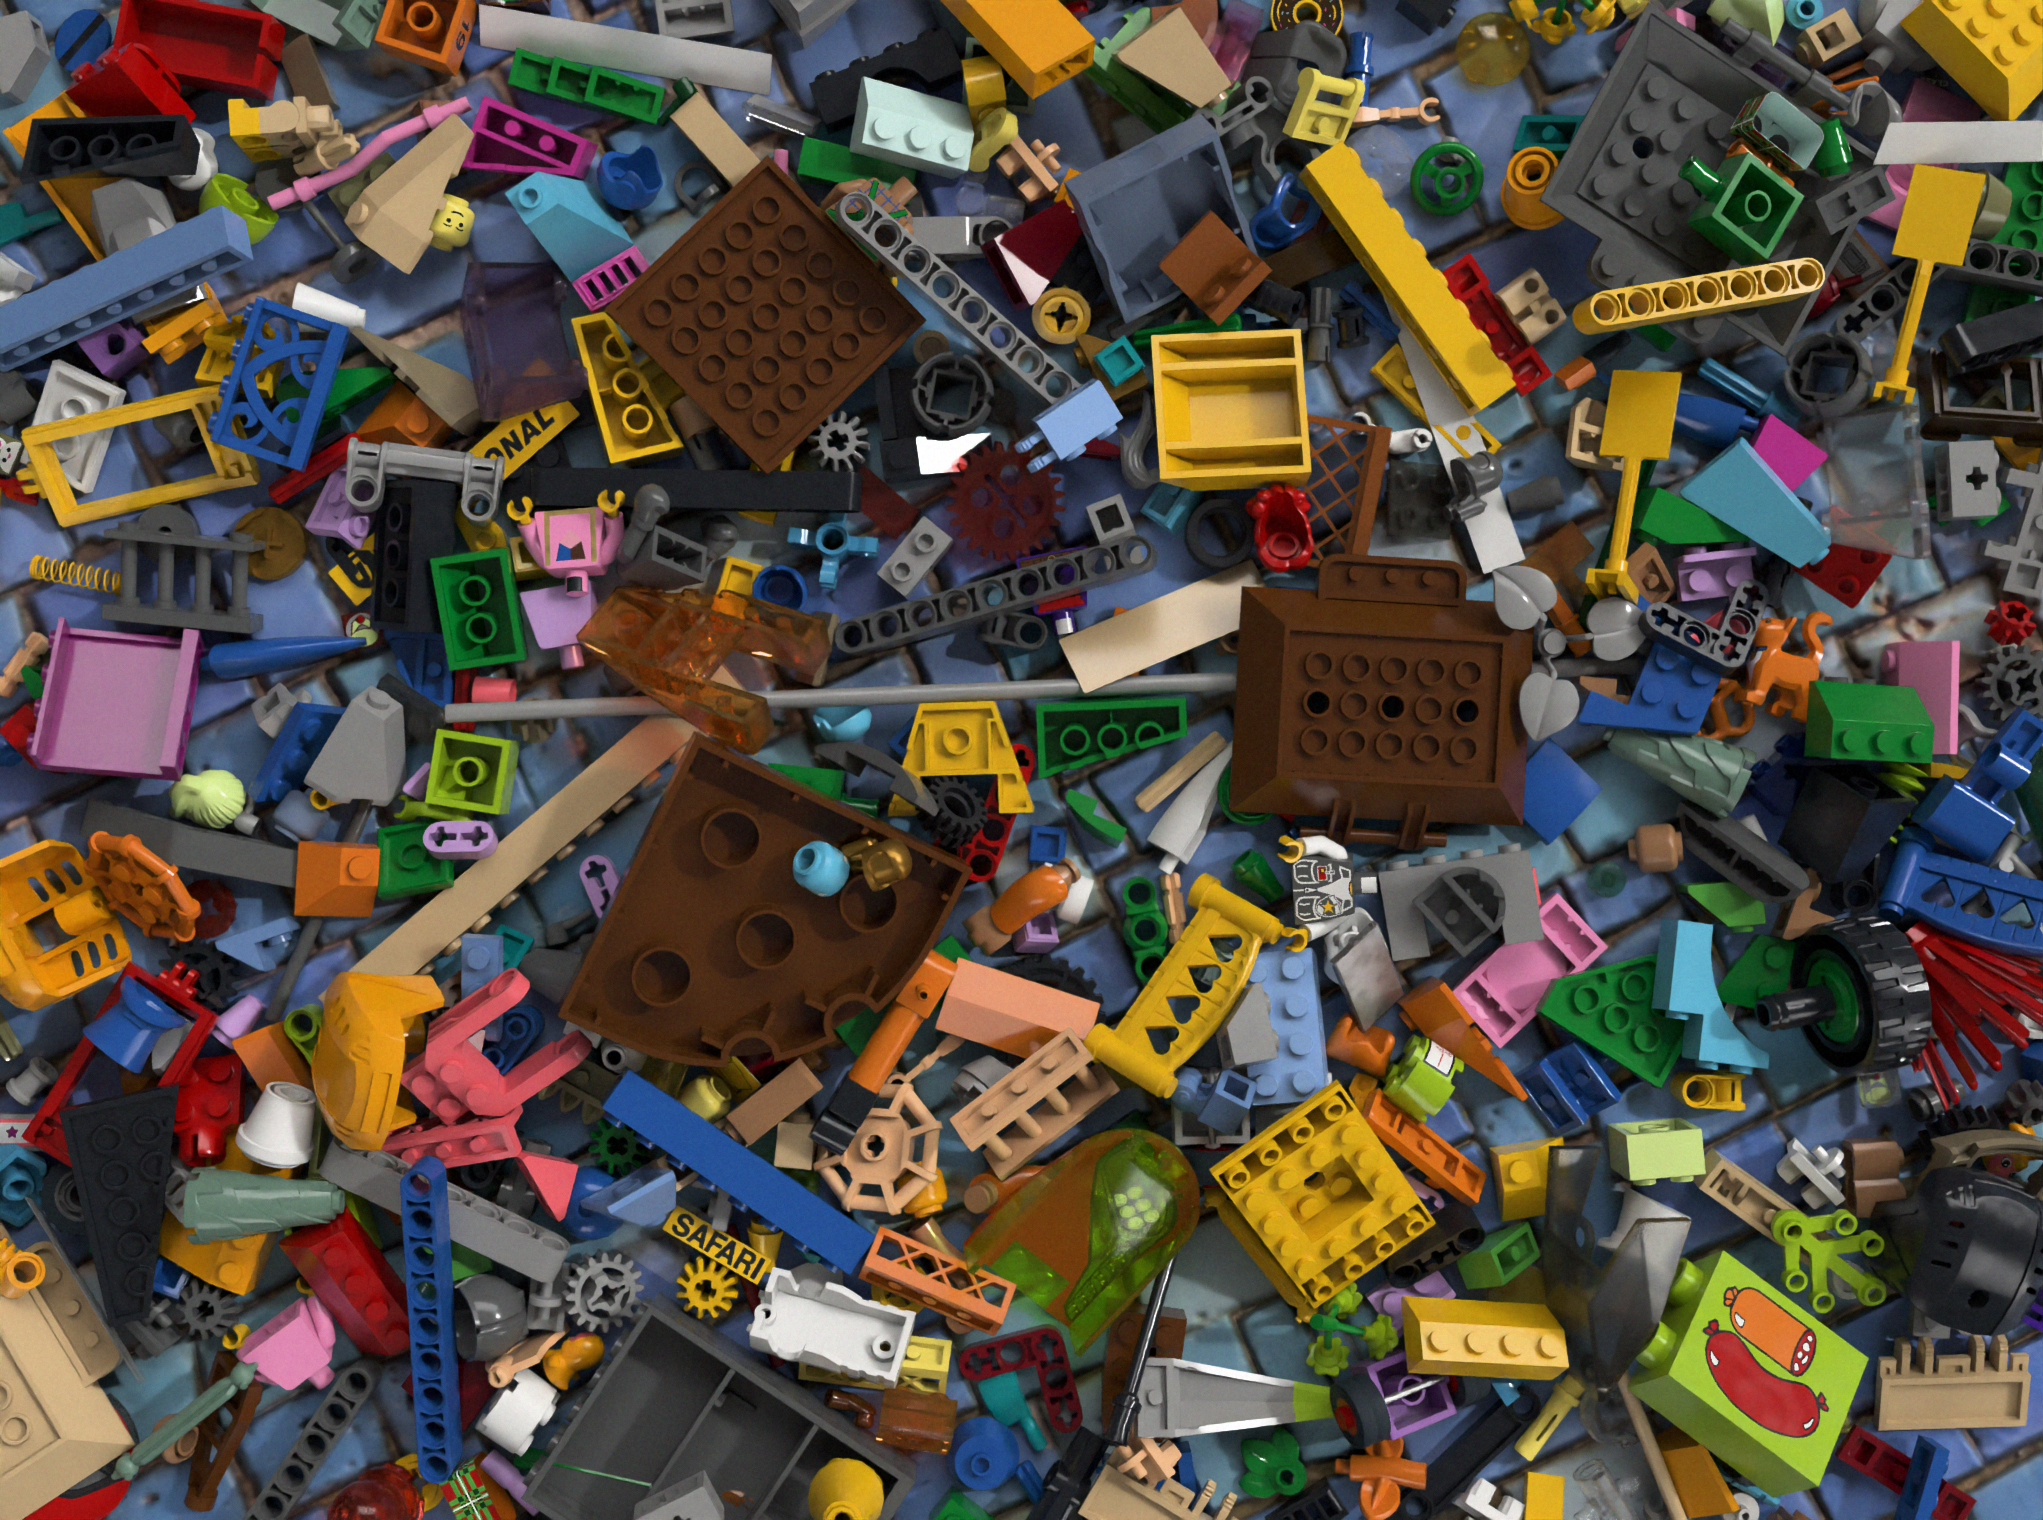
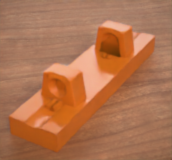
M1380 1088L1369 1092L1361 1115L1383 1146L1390 1145L1427 1175L1424 1182L1434 1190L1444 1188L1461 1203L1469 1207L1478 1204L1487 1174L1424 1123L1387 1099L1388 1096Z

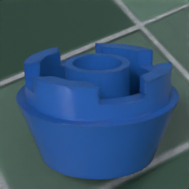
M975 1417L960 1424L950 1435L945 1451L946 1464L954 1479L964 1487L975 1491L993 1490L1005 1484L1014 1474L1019 1461L1018 1443L1012 1431L1002 1422L990 1417Z

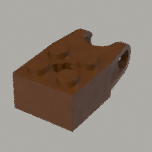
M1111 1299L1101 1369L1102 1436L1106 1435L1114 1408L1111 1405L1112 1398L1123 1391L1148 1304ZM1163 1306L1148 1358H1175L1182 1360L1187 1324L1184 1309ZM1152 1438L1155 1443L1162 1444L1164 1438Z

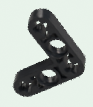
M1746 579L1742 581L1730 594L1716 629L1666 603L1655 602L1649 605L1641 614L1638 621L1639 629L1647 638L1717 674L1730 675L1746 659L1768 604L1769 593L1766 587L1757 580ZM1746 593L1751 595V602L1753 603L1747 609H1743L1742 607L1748 598ZM1655 616H1657V617H1659V618L1661 619V620H1660V624L1662 625L1661 627L1655 624V622H1656ZM1732 619L1740 621L1745 627V634L1734 632L1730 627L1729 621ZM1674 625L1678 626L1679 628L1675 631L1674 634H1672L1671 632H1672V631L1674 630V628H1675V627H1673V626H1674ZM1684 631L1695 633L1700 640V646H1692L1684 639ZM1730 644L1733 647L1728 653V662L1723 659L1724 653L1722 651Z

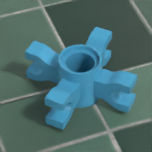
M830 513L828 523L822 525L817 532L789 527L787 542L790 543V548L818 550L823 558L819 577L821 589L836 590L839 563L844 562L850 555L878 559L880 547L878 538L849 536L845 528L847 513ZM838 536L844 540L842 546L837 550H828L824 547L826 540L830 537Z

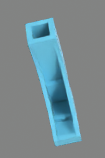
M1661 919L1652 1008L1666 1010V1018L1685 1020L1681 1057L1695 1059V1067L1718 1070L1719 1063L1730 1064V1072L1753 1074V1067L1768 1069L1770 1054L1751 1043L1736 1028L1724 1010L1718 996L1711 962L1713 925L1684 920Z

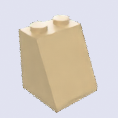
M1180 7L1170 8L1111 53L1115 61L1193 107L1213 108L1228 96L1224 90L1232 85Z

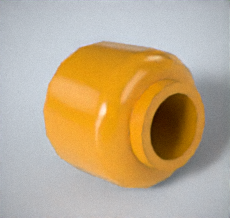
M922 1161L915 1162L922 1166ZM936 1167V1174L939 1175L936 1182L929 1183L902 1207L904 1212L914 1214L915 1219L924 1218L943 1211L942 1205L948 1201V1190L942 1170L939 1167ZM908 1169L903 1177L897 1179V1191L917 1174Z

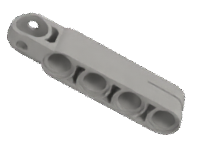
M997 216L912 217L913 236L941 261H966L975 258H986L980 245L1012 228L1010 222ZM909 252L906 262H921L919 256L914 252Z

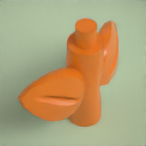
M1402 1437L1393 1441L1383 1440L1364 1448L1366 1455L1352 1454L1351 1460L1336 1459L1335 1474L1350 1475V1481L1362 1482L1358 1490V1503L1362 1514L1367 1520H1384L1396 1511L1400 1504V1489L1398 1485L1425 1490L1427 1463L1400 1458L1404 1446Z

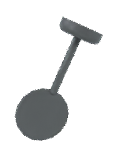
M293 158L266 160L258 167L255 175V188L261 200L270 208L268 196L294 186L293 181L302 178L293 167L294 164H298L293 162ZM321 171L317 174L312 175L311 177H309V179L321 174ZM315 198L304 203L298 200L277 209V211L285 213L305 208L339 249L330 264L331 274L337 282L341 284L355 282L368 274L378 262L380 255L360 240L349 244L342 240L312 203Z

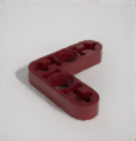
M1042 1324L971 1343L961 1351L959 1368L962 1374L970 1380H982L1035 1365L1052 1426L1062 1433H1071L1081 1425L1083 1414L1064 1338L1056 1326ZM1043 1334H1048L1050 1339H1057L1052 1344L1054 1358L1062 1356L1063 1360L1056 1359L1044 1365L1041 1364L1040 1361H1048L1045 1347L1037 1346L1042 1341ZM1013 1342L1021 1347L1022 1355L1018 1360L1010 1362L1002 1357L1001 1349L1005 1344ZM995 1347V1359L998 1366H992V1359L983 1361L979 1370H975L973 1365H966L970 1361V1354L977 1353L978 1358L989 1357V1348ZM1053 1369L1063 1370L1067 1375L1066 1383L1058 1388L1051 1387L1046 1381L1048 1372ZM1065 1395L1069 1411H1076V1413L1071 1415L1072 1421L1065 1422L1063 1417H1056V1415L1061 1413L1058 1397Z

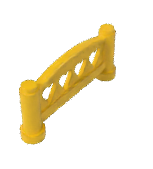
M1208 873L1201 874L1195 880L1187 897L1188 905L1198 910V912L1117 1028L1112 1030L1103 1023H1099L1090 1030L1083 1042L1094 1058L1091 1060L1096 1064L1103 1062L1155 1096H1162L1165 1099L1174 1093L1178 1085V1079L1173 1074L1174 1071L1192 1057L1211 1038L1235 1006L1250 977L1262 943L1269 942L1275 944L1281 937L1282 930L1284 929V925L1279 923L1278 918L1223 888L1221 881ZM1239 937L1242 939V945L1238 949L1233 950L1234 955L1229 962H1221L1215 953L1210 938ZM1220 968L1221 975L1218 979L1212 981L1213 986L1211 990L1206 993L1199 992L1189 969ZM1198 998L1200 1006L1196 1010L1191 1011V1019L1187 1023L1181 1024L1176 1021L1168 999ZM1177 1029L1179 1036L1175 1041L1170 1042L1169 1051L1163 1055L1157 1054L1146 1030Z

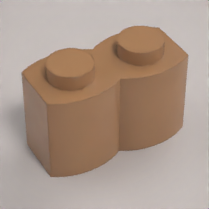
M1887 1136L1842 1140V1153L1844 1154L1842 1165L1846 1170L1843 1184L1846 1210L1856 1218L1871 1217L1876 1202L1906 1199L1905 1187L1899 1182L1900 1168L1904 1166V1153L1902 1148L1897 1145V1141Z

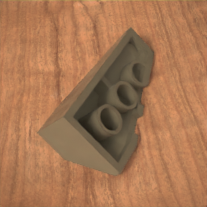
M355 327L351 331L377 358L388 367H392L395 370L394 374L416 392L415 394L447 424L468 438L491 415L487 409L495 402L490 398L495 392L479 377L473 382L457 371L361 328Z

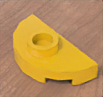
M470 512L471 514H473V515H475V516H482V515H484V514H482V513ZM465 515L456 521L471 551L509 546L505 531L495 520L486 527L473 526L467 521Z

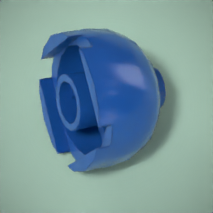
M586 1165L579 1167L577 1170L565 1218L559 1222L568 1233L578 1239L594 1241L609 1237L624 1224V1221L584 1209L580 1203L581 1200L623 1177L618 1171H615L613 1174L607 1173V1165Z

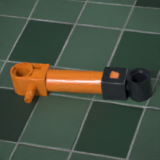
M931 949L920 968L906 986L895 996V999L851 1070H847L830 1097L828 1105L820 1113L808 1138L840 1157L844 1154L858 1128L861 1127L879 1098L880 1089L923 1020L928 1019L958 969L956 963Z

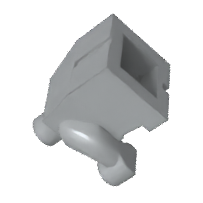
M278 683L267 692V696L263 695L251 704L258 726L264 730L268 737L274 740L277 739L296 702L311 703L312 695L303 687L292 695L282 683Z

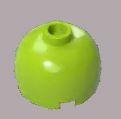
M217 173L207 182L200 195L199 214L205 213L209 208L223 205L246 220L251 246L263 241L274 229V225L279 219L276 210L274 211L265 204L259 194L256 200L250 193L246 192L247 183L231 175Z

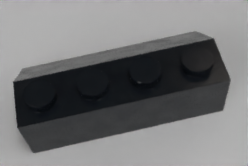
M386 479L384 499L382 505L376 510L370 628L443 634L430 559L453 555V549L456 544L454 520L458 507L456 484L424 480Z

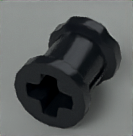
M1348 305L1332 311V317L1337 318L1339 340L1336 341L1338 349L1356 348L1370 343L1369 336L1365 335L1362 316L1366 311L1365 305Z

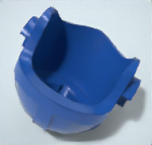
M646 144L641 145L632 154L615 151L608 152L603 155L597 168L598 186L604 196V200L619 209L638 210L648 207L656 199L663 185L656 154Z

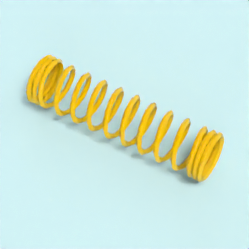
M35 555L31 559L29 574L32 579H44L47 582L52 580L54 583L61 582L63 585L70 583L73 587L79 585L83 589L88 587L89 590H94L96 588L98 592L105 590L108 594L114 592L116 595H120L121 573L118 570L114 572L112 577V590L108 591L106 588L111 579L110 569H107L103 576L104 588L99 589L98 585L102 579L101 567H98L95 571V586L92 588L89 586L94 573L92 565L86 570V585L82 586L80 583L85 573L84 564L79 565L76 575L77 583L73 584L71 581L76 573L75 562L69 565L68 582H64L63 579L68 567L66 560H63L60 564V579L56 581L54 577L59 567L57 558L52 561L51 566L49 557L44 558L42 555ZM46 559H47V568H46V571H45V573H44L45 563H46L45 561H46ZM56 561V569L53 574V566ZM65 563V569H64V572H63V575H62V567H63V564ZM73 565L74 569L72 576L70 578L71 567ZM81 566H82V574H81V577H80V579H79V573H80V569H81ZM50 567L51 578L46 579L45 576L48 573ZM90 568H91V575H90V578H89V580H88V573H89V570H90ZM100 570V575H99V579H98V582H97V574H98V571ZM107 572H108V580H107V583H105V582H106V575H107ZM117 574V580L114 586L115 576Z

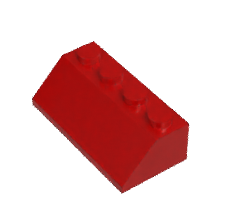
M345 1206L344 1212L337 1214L334 1220H330V1223L308 1225L279 1240L281 1249L359 1351L392 1356L410 1347L407 1287L347 1206Z

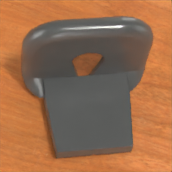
M1311 20L1299 22L1293 29L1258 33L1241 83L1243 84L1254 76H1261L1267 79L1273 87L1277 100L1291 109L1300 88L1298 85L1300 71L1296 67L1298 60L1302 59L1314 63L1316 69L1322 75L1343 79L1347 66L1346 48L1335 34L1321 23ZM1319 90L1315 100L1334 104L1337 94Z

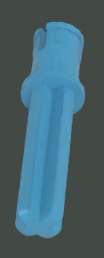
M1706 357L1697 369V374L1753 409L1755 411L1754 416L1765 417L1772 414L1787 426L1793 428L1802 415L1800 411L1788 406L1775 397V392L1770 391L1766 393L1711 357Z

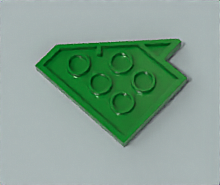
M1658 951L1553 978L1534 1010L1654 1088L1661 1089L1682 1051L1685 1020L1666 1018V1010L1652 1008Z

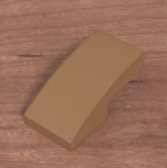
M1587 676L1571 677V683L1579 692L1586 696L1592 690L1625 705L1629 701V695L1616 694L1617 679Z

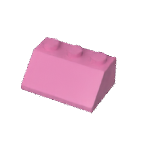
M1914 641L1886 644V650L1883 651L1881 656V668L1885 672V685L1914 687L1934 724L1932 755L1957 754L1960 641Z

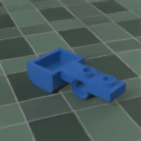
M2017 706L1960 783L1944 773L1910 819L1976 862L1986 860L1996 850L2016 822L2015 818L1998 808L1996 804L2008 789H2017L2029 777L2032 770L2030 760L2043 744V721Z

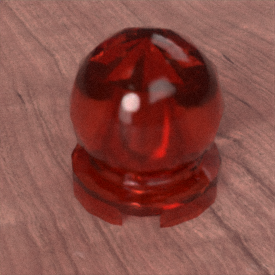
M387 1462L382 1466L371 1468L361 1475L358 1481L343 1488L329 1507L327 1520H421L424 1515L425 1500L424 1496L419 1499L417 1490L412 1484L416 1480L415 1477L404 1467Z

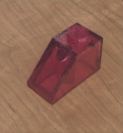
M1242 0L1227 1L1216 27L1212 43L1208 48L1232 84L1228 87L1231 90L1235 86L1261 25L1264 9Z

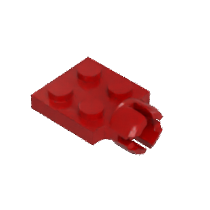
M238 1054L196 1058L179 1085L173 1137H179L178 1157L186 1165L206 1167V1157L211 1158V1166L222 1163L226 1157L229 1133L238 1129L244 1123L247 1068Z

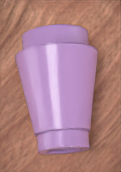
M249 993L245 998L220 1015V1019L211 1033L224 1045L234 1049L231 1041L251 1032L266 1005Z

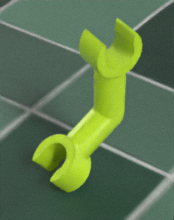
M406 795L398 797L399 800L405 802L403 811L393 814L394 817L407 822H412L417 816H425L442 821H472L473 811L429 804Z

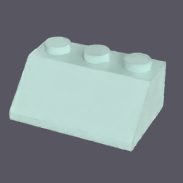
M863 76L861 78L849 152L954 179L968 171L974 138L968 105Z

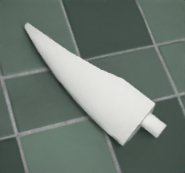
M1233 740L1214 756L1186 785L1147 838L1148 842L1166 852L1158 869L1168 875H1171L1179 861L1186 865L1189 863L1206 835L1213 809L1218 800V782L1223 772L1231 766Z

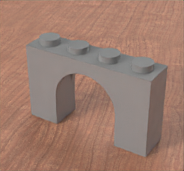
M1511 843L1497 846L1498 853L1483 855L1482 848L1461 851V858L1446 860L1445 854L1423 857V864L1409 866L1408 860L1386 863L1387 870H1380L1378 875L1393 961L1431 955L1432 950L1426 916L1412 900L1444 872L1463 866L1483 870L1500 884L1506 902L1505 917L1502 922L1506 945L1544 940L1529 848L1521 849L1520 843Z

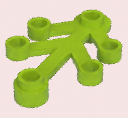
M1794 1209L1780 1210L1771 1220V1233L1773 1238L1783 1245L1784 1270L1781 1273V1282L1788 1290L1800 1292L1808 1284L1806 1274L1799 1268L1801 1246L1809 1252L1811 1291L1808 1293L1807 1300L1817 1312L1827 1313L1835 1304L1833 1295L1827 1290V1267L1851 1285L1853 1295L1862 1304L1876 1306L1885 1300L1886 1285L1879 1277L1872 1272H1858L1838 1256V1254L1863 1251L1866 1255L1872 1257L1879 1255L1883 1251L1885 1244L1884 1240L1876 1232L1865 1230L1859 1235L1819 1241L1810 1233L1835 1229L1841 1235L1852 1234L1858 1226L1856 1217L1846 1209H1838L1833 1214L1805 1217L1800 1211ZM1848 1218V1222L1844 1226H1839L1842 1219ZM1796 1225L1790 1233H1787L1791 1226ZM1875 1239L1871 1247H1866L1869 1240ZM1799 1275L1796 1282L1790 1283V1279L1793 1276ZM1875 1288L1874 1292L1868 1295L1869 1292ZM1821 1296H1825V1300L1817 1304V1300Z

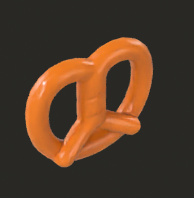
M1721 678L1716 688L1721 690L1713 696L1709 705L1715 732L1706 735L1699 730L1696 734L1722 741L1725 737H1741L1747 734L1755 723V708L1752 703L1750 707L1741 705L1744 714L1742 723L1738 726L1730 725L1723 702L1732 693L1735 695L1743 691L1744 688L1736 680Z

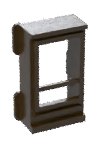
M1934 347L1929 348L1916 366L1920 414L1919 434L1924 440L1956 442L1961 438L1962 434L2010 437L2016 446L2042 448L2043 358L2019 356L1967 373L1958 374L1943 351H1936ZM1947 375H1960L1966 378L1989 380L2003 378L2005 410L1949 406ZM2010 379L2028 380L2031 412L2013 410Z

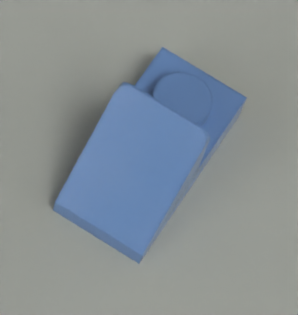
M293 915L216 941L215 945L218 950L258 970L266 972L276 969L269 946H275L292 940L290 933L302 928L298 917Z

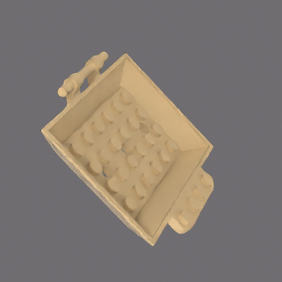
M0 1220V1239L6 1236L9 1239L6 1244L10 1245L14 1241ZM40 1241L23 1250L24 1252L34 1253L44 1262L46 1271L42 1282L26 1295L17 1299L6 1298L0 1294V1520L24 1519L136 1445L98 1380L117 1369L123 1357L52 1241ZM14 1268V1277L18 1281L26 1283L25 1273L20 1269Z

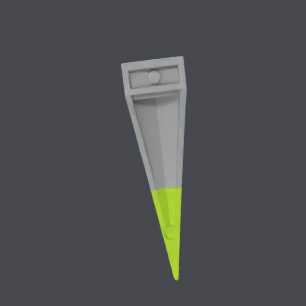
M1148 1358L1137 1394L1142 1408L1140 1414L1136 1413L1134 1418V1438L1170 1439L1333 1418L1334 1414L1330 1403L1331 1387L1236 1371L1175 1358Z

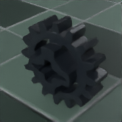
M198 937L194 939L193 943L191 940L186 943H180V948L176 946L168 948L167 952L171 959L159 960L158 964L170 972L178 961H182L187 965V968L181 976V980L184 979L191 969L200 971L202 974L198 979L201 984L195 982L193 987L197 989L196 994L200 999L205 998L207 1001L198 1003L216 1014V1007L224 1009L230 1005L226 996L233 997L238 994V991L231 986L233 982L241 980V976L234 975L232 969L239 966V962L228 961L227 958L230 955L216 948L215 942L218 940L210 941L206 945L205 937ZM200 953L208 956V958L199 961L196 956L191 957L190 954ZM165 1002L166 1005L173 1006L170 1003ZM177 1008V1012H178L179 1014H181V1015H185V1014H186V1013H184L183 1011H181V1010H179V1009Z
M1967 1105L1962 1111L1952 1108L1944 1111V1115H1937V1121L1925 1123L1926 1129L1918 1131L1919 1138L1916 1139V1142L1926 1161L1929 1162L1932 1160V1154L1936 1151L1929 1139L1970 1130L2004 1129L1992 1108L1986 1110L1984 1105H1980L1973 1110L1971 1105Z

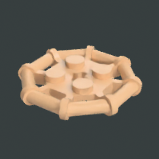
M908 1082L903 1084L884 1083L879 1091V1098L893 1099L889 1109L872 1108L841 1157L838 1155L831 1157L832 1151L818 1144L816 1162L813 1164L814 1172H819L842 1203V1209L848 1212L853 1209L888 1212L894 1216L900 1214L901 1208L929 1183L936 1182L939 1176L936 1174L939 1136L943 1126L942 1122L934 1118L913 1091L914 1086ZM904 1105L909 1108L921 1126L911 1129L909 1123L900 1115ZM925 1135L922 1166L913 1162L915 1138ZM876 1136H880L881 1142L885 1145L884 1150L880 1151L879 1156L874 1157V1151L868 1148L869 1142H875ZM842 1164L851 1173L849 1175L853 1180L849 1187L834 1169L835 1166ZM908 1169L917 1174L895 1193L893 1187L895 1180L903 1177ZM864 1184L881 1185L884 1197L860 1195V1191Z

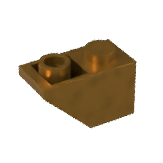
M1085 333L1076 336L1075 344L1077 347L1072 349L1078 365L1081 369L1087 367L1092 378L1101 381L1115 405L1148 388L1149 381L1144 371L1141 370L1114 389L1093 359L1094 355L1112 344V342Z

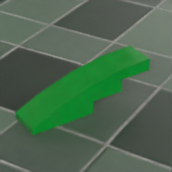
M516 48L507 87L539 97L654 126L657 123L665 88L592 65L590 68L554 56V59L521 48Z

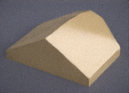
M1587 397L1571 408L1565 458L1576 467L1623 472L1624 458L1600 457L1599 455L1607 405Z

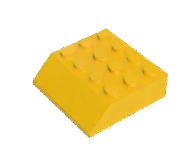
M1921 0L1899 23L1994 121H2015L2043 90V0Z
M1301 329L1151 335L1160 482L1192 491L1270 488L1272 484H1279L1281 487L1286 484L1294 487L1306 486L1311 475V459Z

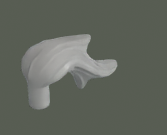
M1145 390L1142 392V413L1136 429L1128 437L1119 433L1121 472L1125 481L1134 489H1146L1152 484L1160 482L1159 467L1147 470L1143 461L1144 450L1148 442L1156 434L1153 403L1151 396Z

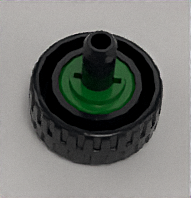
M1866 915L1837 919L1809 928L1800 937L1793 952L1790 969V990L1772 993L1770 996L1763 995L1755 1004V1016L1758 1024L1770 1032H1775L1777 1029L1787 1030L1800 1027L1813 1052L1827 1067L1842 1075L1857 1077L1894 1070L1915 1061L1924 1050L1930 1035L1932 1003L1925 971L1908 939L1888 921L1876 916Z

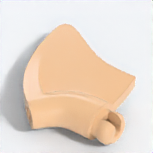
M567 1321L564 1332L546 1329L516 1343L510 1351L502 1356L486 1361L485 1368L489 1373L488 1381L491 1386L502 1388L512 1381L516 1372L539 1363L547 1350L570 1331Z

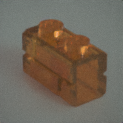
M896 1386L895 1389L884 1388L875 1443L948 1455L954 1434L958 1401L949 1399L943 1393L935 1392L929 1395L913 1393L911 1389L904 1386Z

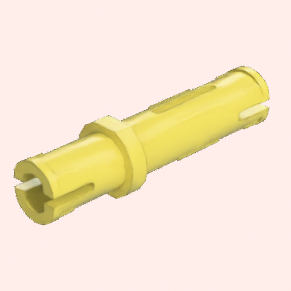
M1579 1358L1561 1383L1556 1382L1553 1386L1554 1392L1542 1407L1538 1417L1514 1444V1449L1532 1462L1573 1406L1577 1408L1581 1403L1579 1397L1598 1372Z

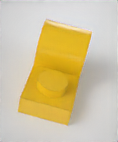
M992 55L961 60L969 114L973 128L998 107L1007 109L1002 68Z

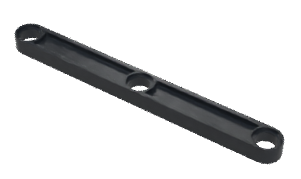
M1523 1385L1517 1388L1521 1395H1528L1532 1398V1407L1526 1413L1515 1412L1513 1410V1403L1506 1406L1501 1399L1494 1403L1427 1467L1425 1490L1406 1487L1400 1493L1398 1508L1390 1517L1384 1520H1430L1538 1417L1541 1411V1402L1535 1392ZM1416 1496L1423 1498L1426 1505L1422 1513L1412 1515L1406 1511V1503L1410 1498Z

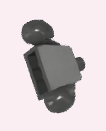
M653 483L643 485L636 493L633 513L630 516L631 523L617 548L616 553L619 561L616 563V573L623 581L631 580L653 590H665L703 583L705 569L712 560L717 561L720 556H723L736 545L739 540L738 528L724 515H716L713 518L707 517L700 523L703 536L698 543L664 529L655 523L661 515H665L670 510V498L663 487Z

